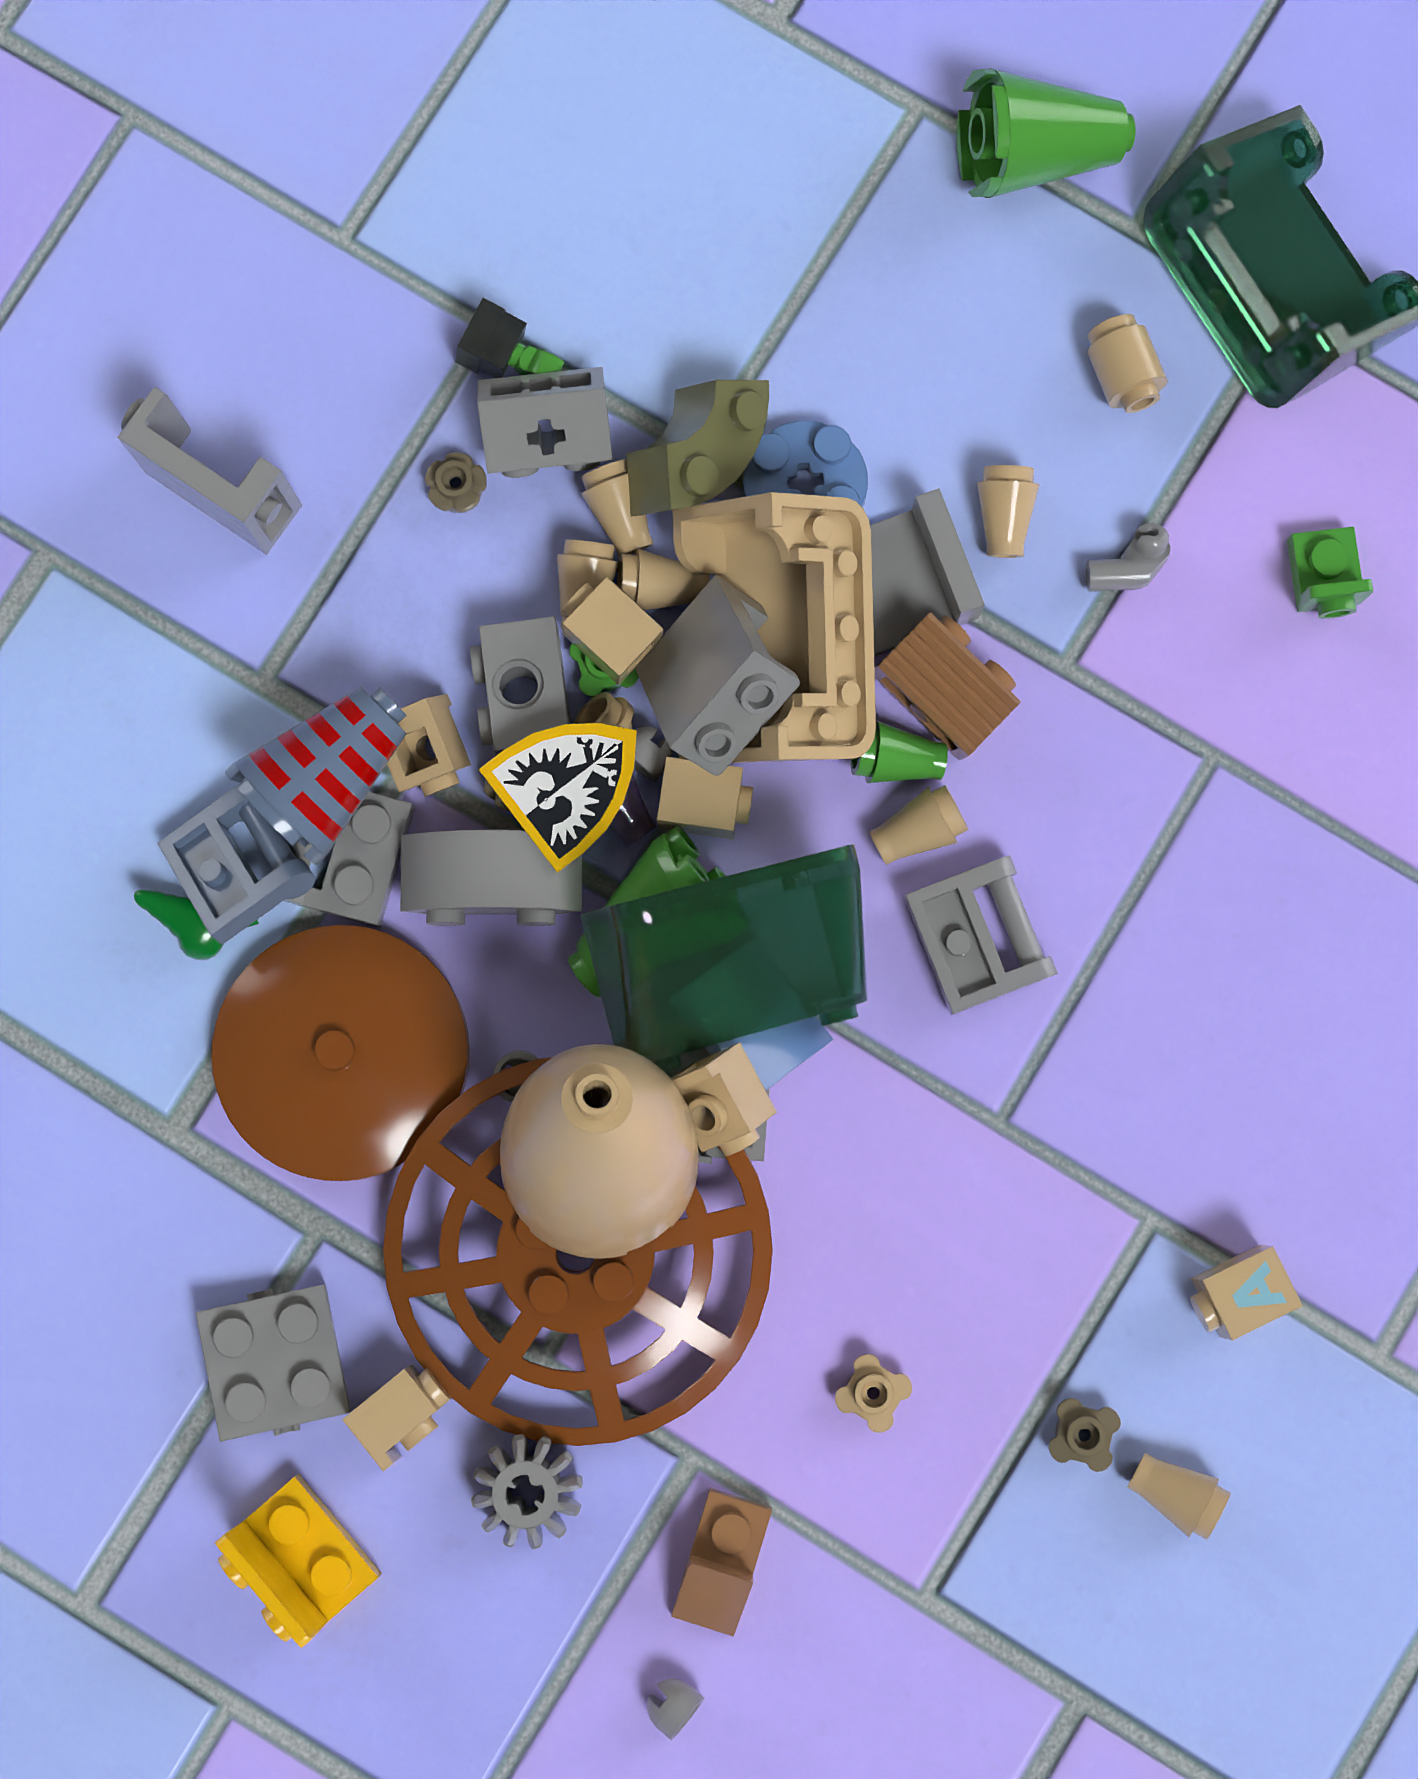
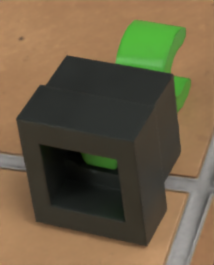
M482 298L457 346L455 363L476 374L481 370L494 378H502L508 366L515 368L516 372L520 375L562 371L561 368L564 361L546 351L521 344L527 323L507 313L504 308Z

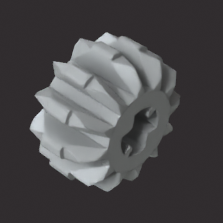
M523 1434L515 1435L512 1439L513 1460L502 1447L494 1445L488 1451V1454L499 1471L488 1467H478L474 1472V1479L481 1484L492 1487V1490L481 1491L471 1498L472 1506L476 1508L494 1506L495 1511L487 1516L481 1526L486 1532H490L502 1520L507 1523L509 1527L503 1538L505 1546L513 1547L519 1537L520 1529H526L531 1549L540 1548L543 1543L541 1524L557 1538H561L566 1533L567 1528L555 1511L568 1516H577L580 1512L581 1504L573 1498L562 1495V1493L581 1488L583 1478L581 1475L575 1474L560 1477L559 1472L565 1469L573 1459L569 1451L560 1453L552 1463L545 1459L551 1447L552 1440L549 1437L542 1436L536 1445L534 1455H529L525 1436ZM520 1475H528L531 1485L543 1486L545 1494L540 1493L534 1502L536 1505L534 1507H527L524 1497L512 1496L511 1488L515 1489L521 1481L518 1477Z

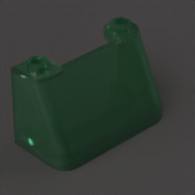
M1301 105L1200 144L1151 197L1145 207L1143 218L1145 232L1151 244L1249 393L1259 404L1267 408H1279L1305 395L1418 326V281L1411 274L1403 270H1392L1376 278L1371 283L1306 186V183L1318 172L1322 165L1324 149L1318 130Z
M854 844L634 899L580 915L614 1046L623 1047L644 1056L663 1071L682 1066L679 1054L819 1015L821 1026L856 1018L859 1016L856 1005L868 1001L861 869Z

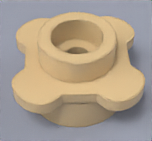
M872 1354L861 1355L854 1361L855 1372L850 1377L847 1386L840 1387L836 1391L835 1403L841 1412H854L865 1419L869 1429L873 1432H885L893 1425L892 1414L899 1402L910 1397L912 1384L905 1374H892L881 1367L876 1356ZM876 1387L879 1389L880 1395L877 1399L873 1400L867 1396L869 1388Z

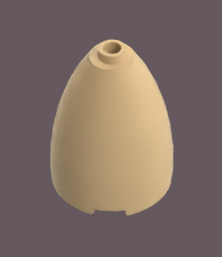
M592 1044L563 1051L546 1061L527 1078L510 1105L503 1124L500 1143V1167L503 1185L514 1210L530 1228V1232L557 1250L585 1258L602 1259L627 1255L628 1251L651 1242L669 1227H673L687 1208L696 1185L699 1163L698 1141L688 1105L673 1080L662 1069L632 1050L613 1045Z

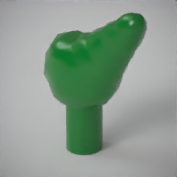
M146 889L134 892V900L137 905L157 919L178 939L179 947L186 956L196 960H208L216 956L222 949L223 945L210 936L189 898ZM256 920L248 927L258 925L259 921Z

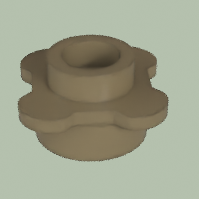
M1074 1398L1063 1400L1056 1410L1059 1418L1055 1431L1056 1437L1052 1438L1048 1445L1051 1456L1060 1463H1066L1069 1460L1086 1463L1095 1472L1106 1470L1113 1461L1109 1448L1112 1434L1118 1431L1121 1425L1119 1415L1110 1407L1094 1410L1083 1407L1080 1401ZM1081 1429H1088L1091 1435L1087 1441L1079 1439L1078 1434Z

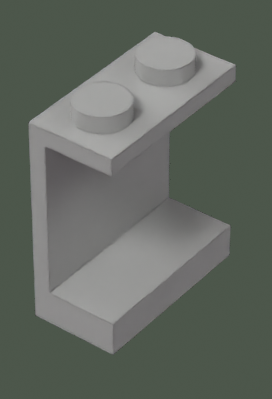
M940 488L916 496L912 510L870 525L874 657L891 651L930 612L938 620L946 615L959 625L979 619L985 604Z

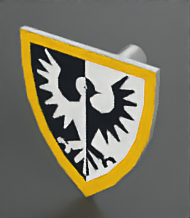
M605 723L563 724L530 734L500 752L478 770L558 873L582 855L608 829L622 806L635 769L637 730Z

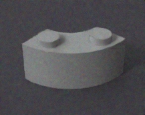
M454 830L401 835L400 911L426 914V924L433 926L465 925V915L483 914L517 915V924L523 926L555 925L556 914L582 911V855L557 873L527 832L523 830Z

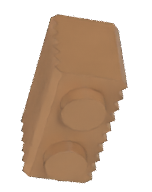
M930 612L875 667V679L901 705L906 707L908 712L915 716L918 722L923 724L927 731L932 733L938 741L945 742L948 750L955 758L962 760L971 755L1021 701L1011 692L1016 687V683L1004 668L992 660H988L983 664L966 648L971 639L957 622L946 615L938 620Z

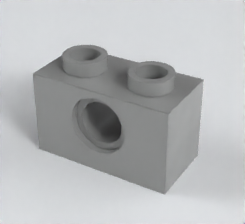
M555 616L479 626L481 645L470 646V656L475 684L486 683L489 707L478 708V723L482 745H493L497 756L506 748L532 733L563 724H570L560 636ZM518 677H528L538 684L535 696L524 704H513L504 698V690L507 684Z

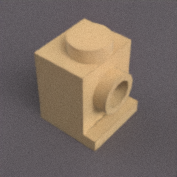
M448 694L428 697L401 708L407 716L398 725L407 734L387 763L399 793L420 786L424 797L459 784L456 771L471 765L448 708L452 706ZM427 738L430 740L436 758L430 757L425 750Z
M740 1042L691 1063L671 1077L688 1105L701 1152L720 1146L724 1156H729L745 1149L760 1138L756 1128L777 1113Z
M410 1365L342 1420L380 1469L385 1471L402 1457L394 1447L398 1442H401L404 1448L409 1451L438 1427L431 1415L451 1400V1397L428 1368L419 1373L413 1365Z

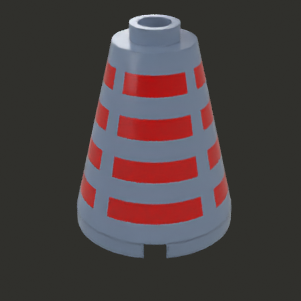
M360 687L234 762L225 771V774L229 780L241 783L237 787L240 793L292 846L298 841L304 847L310 843L312 847L303 856L315 865H318L328 855L407 733L398 723L407 715L380 687L371 696Z

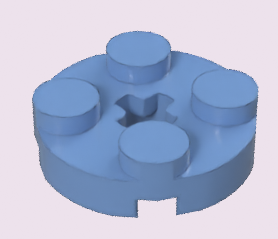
M808 420L780 425L770 433L762 435L753 458L744 470V497L769 492L801 494L799 489H789L787 482L796 479L798 471L810 470L812 476H819L823 482V485L814 488L813 495L845 497L855 500L861 507L865 504L868 490V472L860 450L851 442L849 434L837 425H826L822 422Z

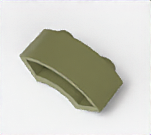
M713 380L676 389L673 415L663 435L645 449L626 453L631 517L699 505L719 495L733 484L748 466L760 443L768 416L769 380Z

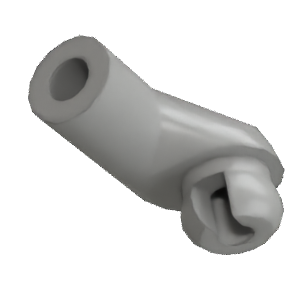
M1156 523L1144 524L1136 530L1135 538L1119 559L1087 560V591L1134 590L1149 585L1167 562L1171 546L1167 530Z

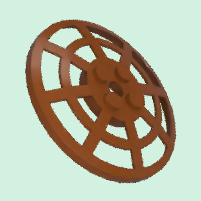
M544 1057L506 1068L470 1087L444 1108L415 1142L398 1174L387 1210L383 1245L386 1286L397 1324L415 1358L424 1369H429L450 1397L469 1413L502 1431L515 1435L523 1434L525 1438L538 1442L542 1436L551 1438V1443L583 1446L614 1443L652 1432L686 1414L719 1386L742 1357L758 1327L769 1291L773 1254L769 1209L758 1173L745 1149L732 1155L725 1156L740 1184L746 1204L707 1213L704 1200L695 1185L692 1197L685 1209L688 1218L679 1219L672 1228L669 1227L651 1242L628 1251L627 1255L614 1258H595L588 1268L581 1271L566 1268L559 1260L558 1250L541 1241L530 1232V1228L514 1210L506 1191L487 1178L489 1173L500 1164L501 1138L481 1153L472 1165H469L440 1143L450 1129L478 1105L510 1088L522 1085L535 1070L552 1058ZM424 1165H426L455 1187L441 1225L439 1244L440 1266L403 1272L401 1249L405 1214L414 1184ZM471 1200H473L503 1222L498 1236L496 1256L459 1263L458 1252L461 1227L467 1207ZM751 1231L753 1259L750 1287L740 1320L731 1337L697 1318L703 1308L711 1282L714 1256L713 1239ZM693 1244L692 1277L685 1300L681 1307L648 1287L654 1268L655 1252ZM502 1283L510 1300L521 1311L501 1343L491 1335L478 1319L467 1298L465 1289ZM445 1292L448 1304L461 1329L476 1348L489 1358V1361L470 1389L453 1377L431 1350L414 1318L409 1298ZM632 1309L665 1329L661 1336L642 1352L621 1363L611 1364L604 1328L621 1320ZM542 1327L561 1333L578 1334L585 1370L552 1369L530 1362L523 1358ZM681 1341L686 1342L715 1360L701 1378L675 1399L645 1415L624 1421L616 1385L627 1382L655 1367L672 1353ZM511 1374L523 1381L550 1389L569 1391L590 1390L598 1426L572 1428L543 1425L510 1415L491 1405V1403Z

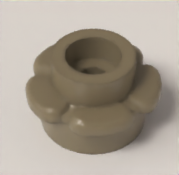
M460 452L449 453L443 461L436 460L427 469L425 483L430 488L428 497L436 508L442 511L464 513L472 510L480 502L482 492L485 491L487 486V478L483 468L480 465H474L469 455ZM457 477L461 479V485L457 488L451 487L450 480Z

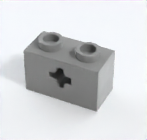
M603 367L478 380L477 405L487 474L502 472L506 477L520 478L536 473L539 468L564 466L565 469L571 471H584L597 467L601 461L613 460ZM543 419L550 420L553 431L548 433L542 432L538 421Z

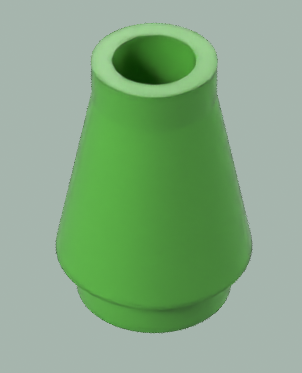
M876 721L874 741L870 749L863 756L851 759L852 775L864 776L867 783L916 779L941 780L947 765V744L945 742L932 741Z

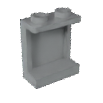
M156 387L152 389L146 399L139 398L125 413L121 423L122 432L117 438L147 475L267 555L302 507L300 500L280 469L260 457L237 488L179 449L189 436L191 429L168 395Z
M716 574L635 669L669 748L709 773L718 776L724 772L761 730V727L768 722L798 688L800 681L795 672L769 655L757 632L769 618L763 606Z

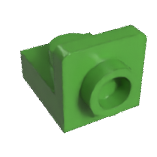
M1354 526L1293 533L1287 539L1297 612L1317 610L1318 618L1321 619L1343 617L1357 611L1356 605H1360L1373 593L1372 579H1362Z

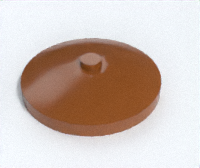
M331 925L304 930L288 936L270 946L247 965L233 983L220 1008L212 1039L211 1058L214 1082L221 1105L229 1121L251 1148L276 1166L300 1176L324 1181H353L379 1176L404 1165L415 1142L436 1116L463 1094L469 1071L470 1043L467 1023L461 1004L442 972L427 957L403 940L388 933L354 925Z

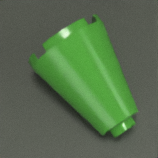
M992 68L973 70L965 82L963 92H973L970 110L958 111L957 156L962 181L974 180L976 187L968 192L971 197L992 198L1119 164L1125 153L1130 151L1134 145L1136 134L1135 120L1132 114L1127 113L1124 104L1119 100Z

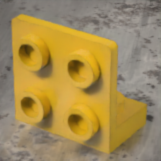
M300 1474L294 1476L250 1516L215 1542L218 1549L222 1552L218 1562L228 1578L241 1589L250 1586L266 1606L261 1610V1614L270 1629L285 1642L292 1638L301 1648L312 1640L328 1621L382 1574Z

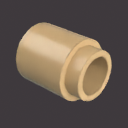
M1132 314L1118 315L1095 326L1088 333L1091 346L1087 353L1111 408H1124L1126 413H1135L1158 402L1161 397L1159 392L1166 386L1168 380L1146 327L1137 324Z

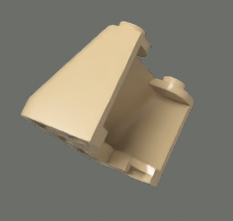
M769 492L672 510L673 542L675 553L681 565L689 572L699 575L716 574L761 604L769 617L757 630L764 646L773 659L795 672L800 681L798 688L768 722L761 727V730L731 763L854 759L863 756L870 749L876 730L871 529L869 519L863 507L855 500L845 497ZM679 754L680 759H686L685 757Z

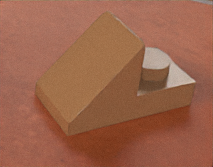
M713 1488L709 1489L671 1617L734 1637L754 1582L753 1573L770 1520L772 1507Z

